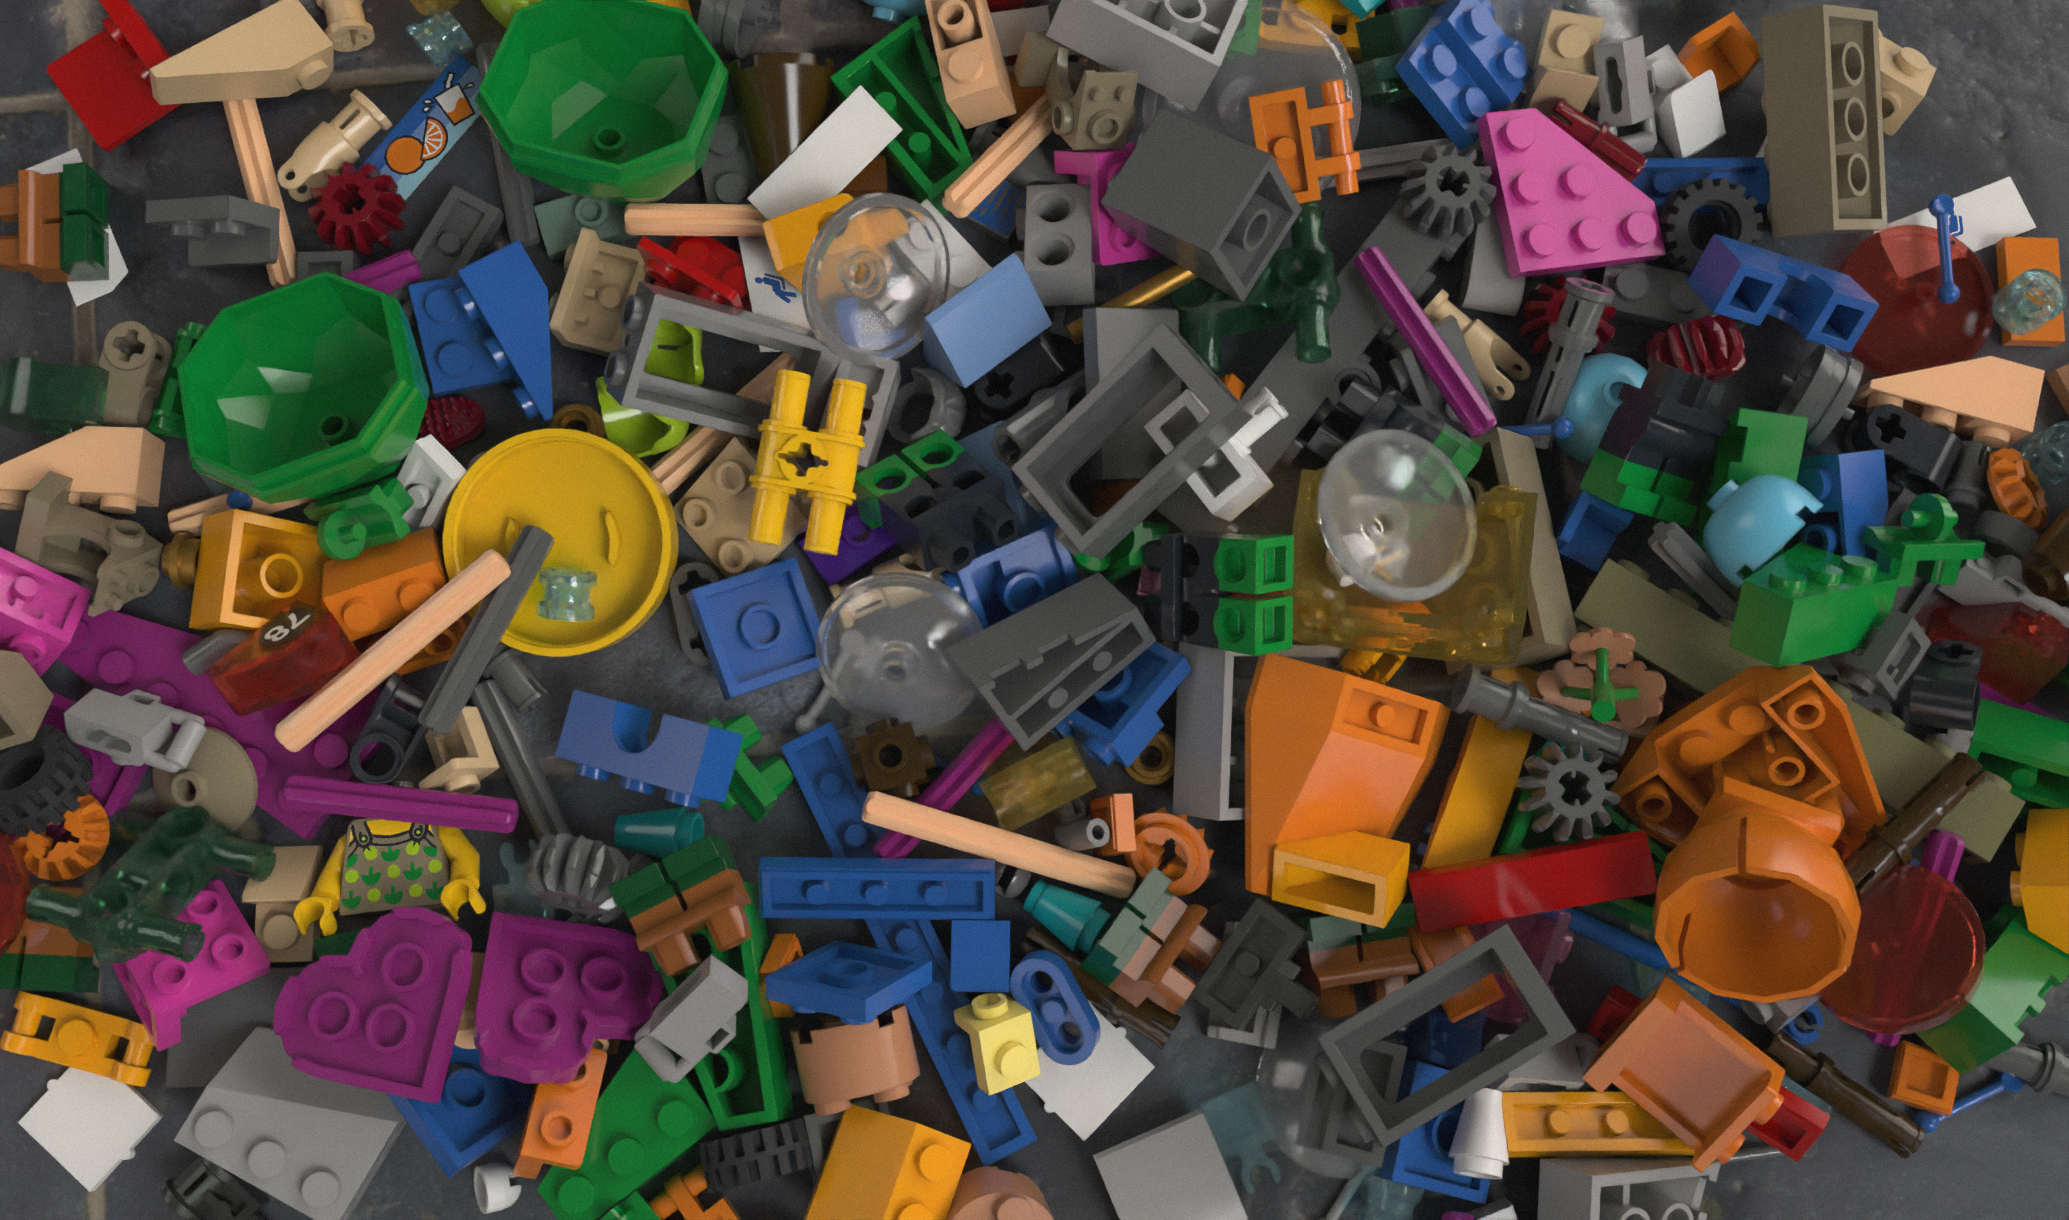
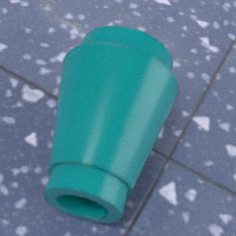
M687 806L633 813L631 815L621 814L615 825V844L618 849H628L629 851L664 858L705 837L704 819L700 812H690Z
M1042 879L1034 885L1023 907L1024 910L1031 913L1036 920L1073 953L1080 949L1088 954L1113 919L1112 914L1103 910V902L1053 884H1048Z

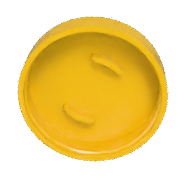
M564 428L540 429L522 433L501 442L482 455L469 468L453 493L443 529V555L449 581L487 550H495L506 560L519 534L526 525L539 527L554 538V544L501 639L502 643L523 652L550 657H567L605 649L624 640L642 627L661 605L670 588V581L675 573L679 550L677 521L667 492L652 470L639 457L614 441L591 433ZM483 599L467 611L472 619Z

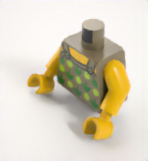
M410 781L389 782L384 784L414 788L413 782ZM374 818L352 820L348 825L347 834L340 837L311 896L297 904L294 910L295 921L301 935H306L309 925L313 921L320 919V928L323 935L332 936L337 931V922L333 912L337 911L338 908L340 916L351 918L386 915L392 913L391 909L396 907L445 908L452 920L457 921L459 919L457 915L458 909L470 901L477 914L483 913L486 909V904L478 891L480 886L479 853L460 828Z

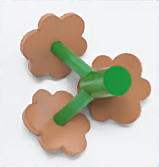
M1598 627L1588 632L1576 633L1569 639L1572 661L1578 664L1587 663L1591 669L1595 670V682L1593 674L1588 668L1583 666L1573 667V664L1568 660H1558L1553 665V670H1543L1538 673L1534 686L1537 693L1542 696L1540 700L1555 704L1578 714L1581 711L1591 709L1592 717L1602 723L1611 721L1616 712H1618L1619 718L1624 725L1638 727L1645 722L1647 716L1654 717L1661 713L1663 705L1659 697L1665 692L1666 681L1661 673L1654 670L1647 671L1646 665L1642 661L1633 660L1632 650L1636 646L1634 636L1625 632H1617L1611 628ZM1617 663L1627 664L1625 668L1615 667Z

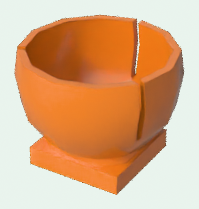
M1724 776L1688 837L1667 854L1658 880L1652 914L1654 938L1671 968H1677V974L1714 995L1765 1004L1814 995L1844 974L1847 966L1850 967L1861 909L1854 883L1837 851L1831 847L1841 833V816Z

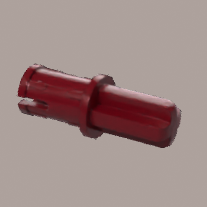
M1563 97L1555 104L1552 111L1567 120L1569 125H1566L1552 114L1547 115V118L1630 183L1639 176L1647 162L1645 155L1608 131L1609 124L1604 121L1601 125L1569 104Z

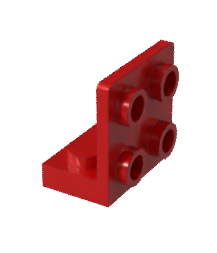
M99 0L109 14L101 20L105 29L46 68L47 73L90 134L106 152L113 150L182 105H159L154 99L149 69L171 58V56L129 0Z
M642 236L636 246L645 263L643 269L652 277L654 285L752 312L741 254L710 236H676L668 250L645 236Z

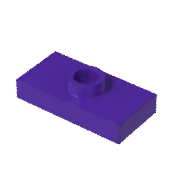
M889 480L879 488L884 490L893 489V483ZM857 503L845 510L837 556L804 550L805 538L798 542L828 587L835 584L840 586L898 546L894 537L881 526L872 529L860 519Z

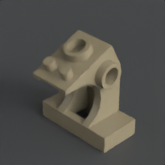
M1026 31L1013 71L1019 87L1044 86L1052 108L1054 132L1057 135H1061L1073 150L1125 149L1128 133L1134 130L1136 124L1134 97L1139 75L1138 70L1116 72L1090 58L1088 62H1068V55L1082 54L1045 36L1047 31Z
M49 471L26 496L14 554L51 572L67 573L91 582L95 586V598L89 606L87 614L91 617L111 609L118 611L124 603L138 597H143L151 592L159 579L158 566L164 545L148 535L145 528L139 523L130 520H117L68 503L73 479ZM84 538L99 544L106 550L108 557L82 548Z

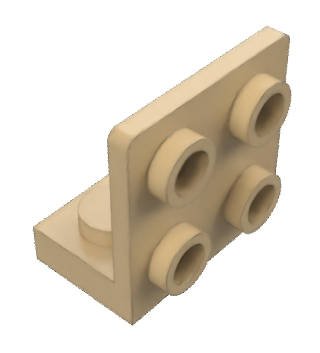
M742 435L736 436L730 441L673 507L676 520L726 578L771 565L799 533L807 531L812 499L807 498V494L796 492V496L789 497L781 546L747 540L756 490L751 489L749 477L755 474L760 440ZM787 460L788 462L799 468L801 471H803L804 476H806L805 470L798 464L796 460Z

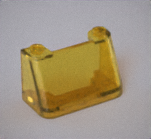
M1324 467L1317 471L1302 469L1292 535H1294L1293 588L1283 590V595L1293 596L1292 639L1319 646L1480 665L1500 666L1515 662L1519 655L1526 618L1538 493L1524 492L1515 486L1499 485L1491 488L1489 492L1480 495L1476 500V508L1361 497L1358 483L1350 478L1349 474L1344 470L1333 467ZM1350 535L1358 537L1366 543L1377 556V561L1373 568L1360 580L1349 586L1342 587L1328 570L1325 563L1326 551L1330 546L1339 550L1336 539Z

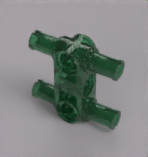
M1312 201L1300 203L1302 211L1291 226L1292 247L1275 251L1244 302L1231 297L1200 277L1172 291L1173 303L1179 310L1181 333L1188 340V344L1220 380L1223 377L1221 338L1225 336L1295 323V357L1297 356L1298 361L1306 364H1317L1325 362L1332 356L1329 317L1341 299L1342 290L1335 275L1333 252L1325 244V211L1321 204Z
M200 806L178 807L158 818L134 813L122 808L108 817L110 825L108 843L115 846L129 847L130 849L82 895L57 889L48 884L38 885L28 896L25 912L30 914L27 917L30 921L68 929L76 941L91 945L97 959L104 963L117 964L127 962L147 951L173 957L187 963L194 960L200 953L204 944L205 933L201 931L202 925L176 920L175 918L215 875L222 871L248 877L257 882L265 881L273 872L276 863V853H272L274 847L269 844H259L233 837L226 827L213 823L209 812Z

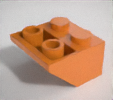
M433 526L407 534L399 541L363 549L360 555L354 559L344 561L333 559L324 562L322 599L355 660L449 582L445 568L443 546ZM466 612L395 672L403 676L451 659L471 623L468 613Z

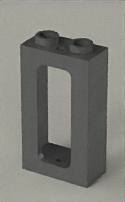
M639 281L635 296L630 295L623 306L621 327L624 329L619 349L618 351L614 350L611 352L604 371V382L607 384L606 391L621 406L761 440L762 433L758 432L759 424H762L763 419H769L770 403L644 371L658 322L664 319L792 354L794 357L792 371L805 373L811 377L802 426L807 427V431H818L845 346L823 332Z
M1162 322L1011 469L1024 483L1018 489L1022 497L1037 512L1043 514L1047 511L1058 524L1053 533L1061 544L1075 556L1083 553L1101 560L1249 422L1253 416L1185 339ZM1179 376L1210 411L1209 415L1104 515L1095 517L1071 489L1070 479L1072 475L1175 377Z
M1506 924L1318 1037L1317 1039L1324 1051L1314 1056L1333 1089L1344 1083L1357 1105L1348 1109L1347 1112L1364 1141L1368 1143L1377 1137L1382 1147L1385 1148L1576 1033V1030ZM1492 973L1503 975L1528 1013L1527 1024L1398 1103H1386L1380 1097L1360 1063L1361 1053Z

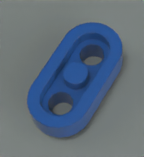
M1045 950L1033 951L1027 954L1015 967L1010 977V990L1014 1000L1031 1011L1034 1036L1043 1052L1051 1060L1062 1065H1077L1084 1062L1092 1054L1100 1039V1024L1069 966L1060 956ZM1043 971L1049 974L1053 984L1045 985L1037 979L1036 972ZM1071 1022L1076 1024L1081 1034H1070L1065 1029L1064 1023Z

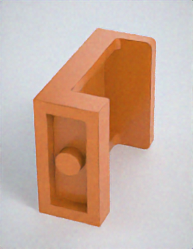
M1665 975L1595 1052L1582 1079L1600 1094L1611 1083L1616 1085L1694 1150L1695 1154L1691 1166L1702 1173L1715 1159L1722 1165L1727 1163L1745 1140V1136L1741 1134L1743 1130L1753 1120L1760 1125L1765 1124L1779 1109L1784 1100V1096L1779 1093L1785 1069Z

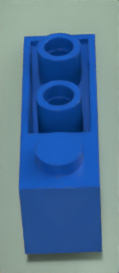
M517 240L458 270L457 282L460 288L453 291L467 319L471 322L479 318L489 335V338L483 340L482 343L498 371L507 367L518 387L511 390L525 418L530 420L537 417L542 428H545L551 424L553 418L548 289L520 240Z
M1884 449L1801 457L1796 483L1809 491L1823 506L1816 514L1808 507H1805L1797 515L1806 523L1799 530L1800 542L1841 557L1853 555L1874 561L1877 549L1862 543L1866 526H1883L1888 509Z

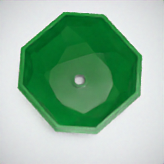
M543 0L515 11L474 101L477 109L517 171L566 193L626 207L629 203H651L666 197L694 175L705 163L726 96L728 70L687 10L646 0Z
M327 271L223 308L177 368L192 468L206 477L269 504L303 498L318 500L334 496L393 473L414 446L427 407L430 391L409 321L397 298Z

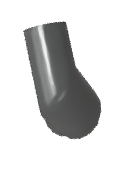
M223 628L184 651L182 659L191 673L200 676L227 658L242 659L246 670L261 672L272 666L275 661V655L271 650L272 646H262L258 643L260 632Z
M1074 798L1056 805L1054 812L1060 824L1055 827V838L1060 847L1072 851H1082L1102 847L1108 843L1110 831L1107 823L1100 818L1092 819L1091 814L1086 815L1085 804L1081 799Z

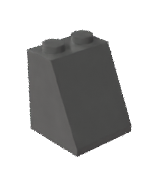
M1162 107L1151 124L1140 133L1135 149L1121 171L1111 178L1106 194L1101 200L1102 205L1119 228L1241 302H1244L1302 211L1299 202L1271 154Z

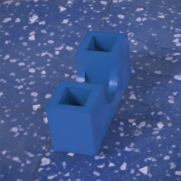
M1713 234L1686 282L1713 313L1760 326L1766 314H1769L1792 326L1805 340L1826 344L1832 348L1849 353L1880 306L1850 275L1717 234Z
M573 690L555 756L577 762L575 774L606 782L609 781L611 773L621 775L619 787L653 795L655 786L667 789L664 800L698 809L701 798L725 803L743 734L663 713L658 734L654 742L648 746L647 729L653 710Z

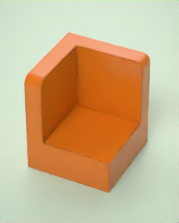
M1734 11L1691 37L1677 56L1693 79L1711 69L1715 75L1719 96L1742 83L1761 60L1758 43Z

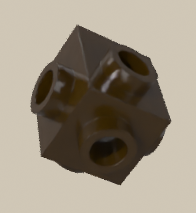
M896 717L867 725L865 727L867 735L855 738L859 753L849 756L858 789L869 787L870 792L878 791L908 801L919 797V789L930 786L925 770L936 767L927 733L915 736L912 723L907 722L900 725L899 719ZM894 749L901 751L902 759L897 766L886 767L881 764V753Z

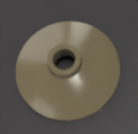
M205 726L207 731L187 767L175 773L153 767V786L162 810L177 827L199 838L215 839L236 832L250 819L257 802L258 781L253 763L244 748L227 733ZM177 732L173 734V738L157 753L166 754Z

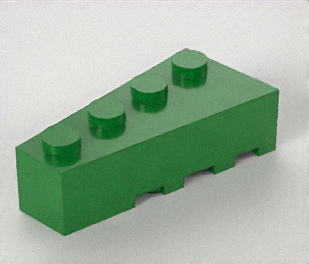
M745 881L743 883L752 904L743 909L749 922L752 934L751 939L723 952L718 951L707 927L690 935L702 963L710 955H713L748 980L747 1002L735 1013L736 1036L717 1054L709 1052L694 1066L719 1131L794 1117L780 1017H774L759 976V970L769 950L765 918H760L759 884ZM649 952L655 970L660 972L669 995L701 965L699 964L697 967L679 976L668 977L655 959L653 952Z

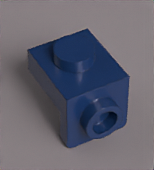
M1440 1004L1398 1029L1399 1045L1408 1047L1406 1059L1422 1062L1443 1069H1454L1484 1051L1486 1016L1478 1010L1452 1023Z

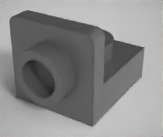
M1892 609L1882 626L1875 628L1870 634L1862 657L1849 652H1842L1827 656V659L1840 674L1838 681L1850 691L1864 697H1870L1872 692H1875L1895 701L1931 645V641L1913 616Z

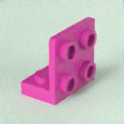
M1137 142L1126 143L1125 149H1065L1054 151L1055 173L1077 175V184L1091 185L1093 262L1095 265L1105 266L1165 256L1119 228L1101 203L1111 178L1121 171L1135 149Z
M0 547V650L22 653L34 671L41 677L70 644L92 591Z
M214 880L105 924L109 964L158 1052L182 1042L180 1018L187 1015L188 1007L267 974L270 971L269 958L221 880Z

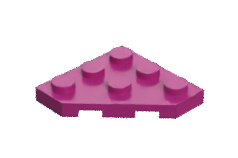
M1536 108L1485 113L1476 121L1485 165L1491 166L1492 174L1489 177V183L1496 186V196L1493 202L1510 279L1654 261L1666 254L1655 202Z

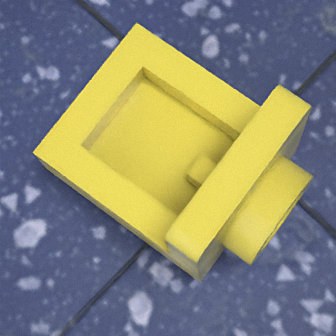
M998 992L979 995L972 1000L971 1004L954 1010L955 1024L970 1035L978 1087L989 1096L1041 1075L1030 1010L1007 994Z

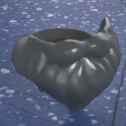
M911 368V375L914 381L903 385L897 392L887 424L889 433L897 441L909 446L940 429H943L950 437H956L961 432V428L965 427L969 413L966 407L967 400L962 394L961 387L957 386L956 382L935 368ZM919 395L934 396L935 401L925 426L914 434L906 433L902 427L901 418L907 403Z

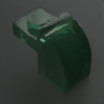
M1430 4L1396 9L1356 22L1355 26L1363 62L1332 71V80L1343 79L1344 90L1351 91L1357 89L1359 99L1371 97L1373 108L1416 96L1394 67L1432 17Z
M32 357L3 359L0 361V424L17 432L70 434L72 425L103 426L110 372L100 366L46 364Z

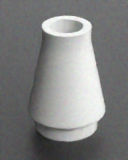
M1483 1088L1465 1099L1448 1155L1454 1158V1173L1482 1179H1502L1503 1165H1509L1502 1111L1503 1092Z

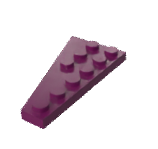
M87 603L70 644L59 655L57 660L99 690L121 697L136 689L160 696L161 704L201 716L205 721L204 726L219 729L233 737L247 752L255 768L258 781L256 805L303 839L311 841L331 814L293 810L285 807L283 789L287 779L295 774L357 781L358 777L355 776L350 766L349 754L353 743L369 717L367 715L381 690L374 688L300 751L290 752L274 735L277 724L335 676L275 659L270 668L261 672H253L244 668L242 659L227 658L204 674L197 676L191 673L185 666L182 653L205 639L204 637L113 610H108L95 617L87 615L91 604ZM398 699L394 700L395 705L408 712L411 710L412 707ZM172 723L173 734L179 731L181 725ZM371 742L361 750L359 763L364 770L383 747L384 742Z

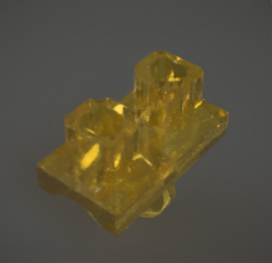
M1071 736L1046 747L979 783L983 793L989 799L996 812L1000 828L1010 832L1097 788Z

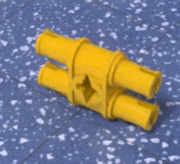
M778 369L769 419H763L762 424H759L758 432H761L762 435L755 474L749 477L751 489L756 490L747 540L781 546L789 497L796 496V492L807 494V498L812 499L803 549L810 552L837 556L846 506H852V502L856 500L857 494L853 493L860 450H864L866 445L863 442L864 437L859 435L867 386L861 382L835 378L833 380L825 429H819V432L807 431L808 428L802 426L811 380L810 375L792 370ZM811 449V454L826 463L827 466L810 467L807 470L806 476H804L803 471L787 460L806 458L808 450Z

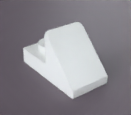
M1669 44L1645 57L1646 65L1654 67L1656 94L1653 96L1656 132L1674 157L1689 158L1722 138L1726 131L1713 71L1709 69L1693 79Z
M431 434L415 441L397 479L414 500L412 507L402 516L411 529L407 534L433 526L439 537L443 533L444 521L453 493L467 470Z

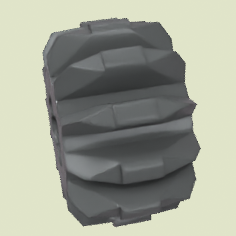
M1454 142L1445 147L1442 155L1430 146L1424 150L1421 161H1411L1407 166L1405 175L1408 180L1402 182L1399 188V197L1409 201L1403 210L1404 218L1420 217L1422 219L1418 226L1419 235L1426 233L1432 226L1437 228L1441 242L1449 238L1453 229L1464 238L1470 235L1474 228V223H1484L1490 214V207L1487 204L1491 203L1495 198L1496 186L1487 183L1492 174L1491 166L1476 167L1473 164L1477 157L1476 149L1467 152L1465 157L1458 156Z
M1572 741L1568 743L1564 751L1553 742L1543 747V759L1533 755L1525 760L1524 765L1533 777H1521L1516 780L1515 786L1520 791L1531 793V798L1518 804V810L1521 813H1527L1536 809L1539 815L1533 821L1532 829L1537 833L1542 832L1552 824V834L1555 841H1567L1572 832L1582 841L1593 836L1592 824L1602 828L1611 823L1612 819L1603 806L1617 805L1621 797L1615 792L1605 790V784L1616 780L1618 773L1614 770H1608L1603 773L1598 771L1597 767L1602 762L1603 753L1596 750L1583 759V748L1580 742ZM1569 780L1574 785L1570 795L1575 800L1565 803L1561 798L1565 791L1561 783Z
M565 833L557 834L556 836L541 837L536 850L533 851L526 870L528 876L525 889L539 902L553 905L554 909H564L572 914L577 912L589 916L610 914L618 906L608 886L629 876L627 874L630 862L617 848L606 846L601 840L593 841L586 839L583 835L574 837Z

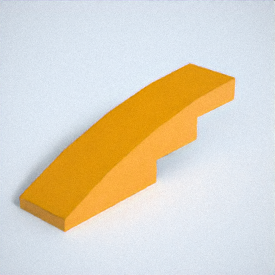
M1527 667L1493 670L1487 673V676L1510 684L1512 681L1523 683L1525 688L1529 689V695L1538 699L1542 697L1537 693L1534 686L1535 678L1539 673ZM1477 714L1471 717L1456 766L1447 778L1420 870L1490 857L1533 733L1517 727L1513 731H1502L1495 728L1494 721Z

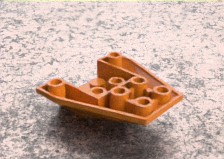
M1273 653L1259 655L1245 705V889L1272 897L1274 849L1278 844L1349 831H1358L1391 839L1437 763L1451 713L1450 708L1440 702L1340 671Z
M1811 665L1783 666L1779 668L1775 666H1750L1653 727L1610 789V791L1615 792L1621 797L1617 805L1642 830H1645L1647 835L1672 848L1677 847L1688 837L1724 776L1840 815L1841 833L1831 847L1837 851L1842 862L1867 839L1865 833L1875 823L1881 826L1888 820L1848 707Z

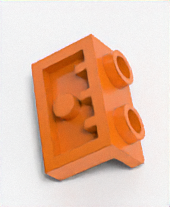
M592 1048L589 1058L579 1067L576 1077L568 1083H535L512 1175L536 1180L543 1163L573 1170L580 1168L606 1065L607 1053L605 1051Z

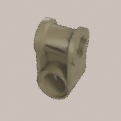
M125 321L114 326L104 340V347L94 377L85 392L83 401L85 418L89 422L108 427L144 428L148 431L153 417V410L161 394V387L174 348L171 343L165 338L153 334L148 327L135 321ZM120 343L127 347L126 351L119 348ZM156 354L162 357L161 362L155 359Z

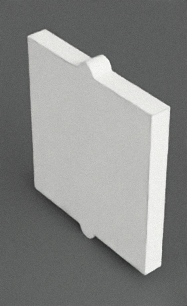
M1090 1002L1089 1004L1099 1021L1101 1033L1099 1042L1089 1058L1077 1065H1062L1051 1060L1043 1052L1042 1048L1039 1047L1037 1054L1041 1075L1025 1081L1045 1102V1111L1048 1113L1055 1112L1083 1141L1100 1126L1155 1068L1125 1038V1028H1115ZM1071 1022L1064 1023L1065 1029L1070 1034H1081L1076 1024Z
M69 1067L59 1079L48 1081V1091L18 1123L89 1192H92L102 1184L123 1160L132 1159L135 1156L134 1148L164 1115L132 1085Z

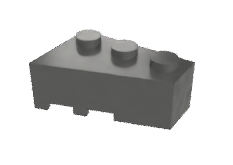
M1098 572L944 649L943 652L989 714L1025 752L1157 640L1137 607Z

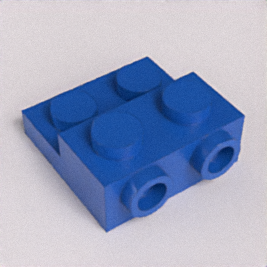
M1449 0L1439 6L1394 67L1451 141L1454 142L1459 151L1474 144L1479 138L1476 121L1485 113L1497 112L1512 104L1534 73L1525 60L1526 52L1523 45L1504 34L1494 21V10L1487 0Z
M1051 516L1019 529L1017 539L1002 547L993 545L987 539L980 541L974 545L975 557L969 566L955 574L948 570L938 574L941 587L948 601L952 605L959 603L965 620L956 624L961 640L1080 582L1070 552L1053 533L1058 524Z
M1154 642L1049 732L1066 744L1074 736L1083 741L1081 747L1086 754L1104 767H1108L1115 760L1129 768L1164 726L1156 712L1190 673L1192 668L1183 655L1158 642Z

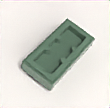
M574 194L533 206L548 256L552 262L565 258L569 245L572 242L577 243L582 227L595 230L601 241L613 244L640 236L629 235L626 232L625 207Z

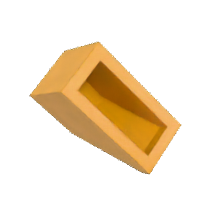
M1358 831L1278 844L1274 849L1272 900L1385 928L1407 893L1410 844Z

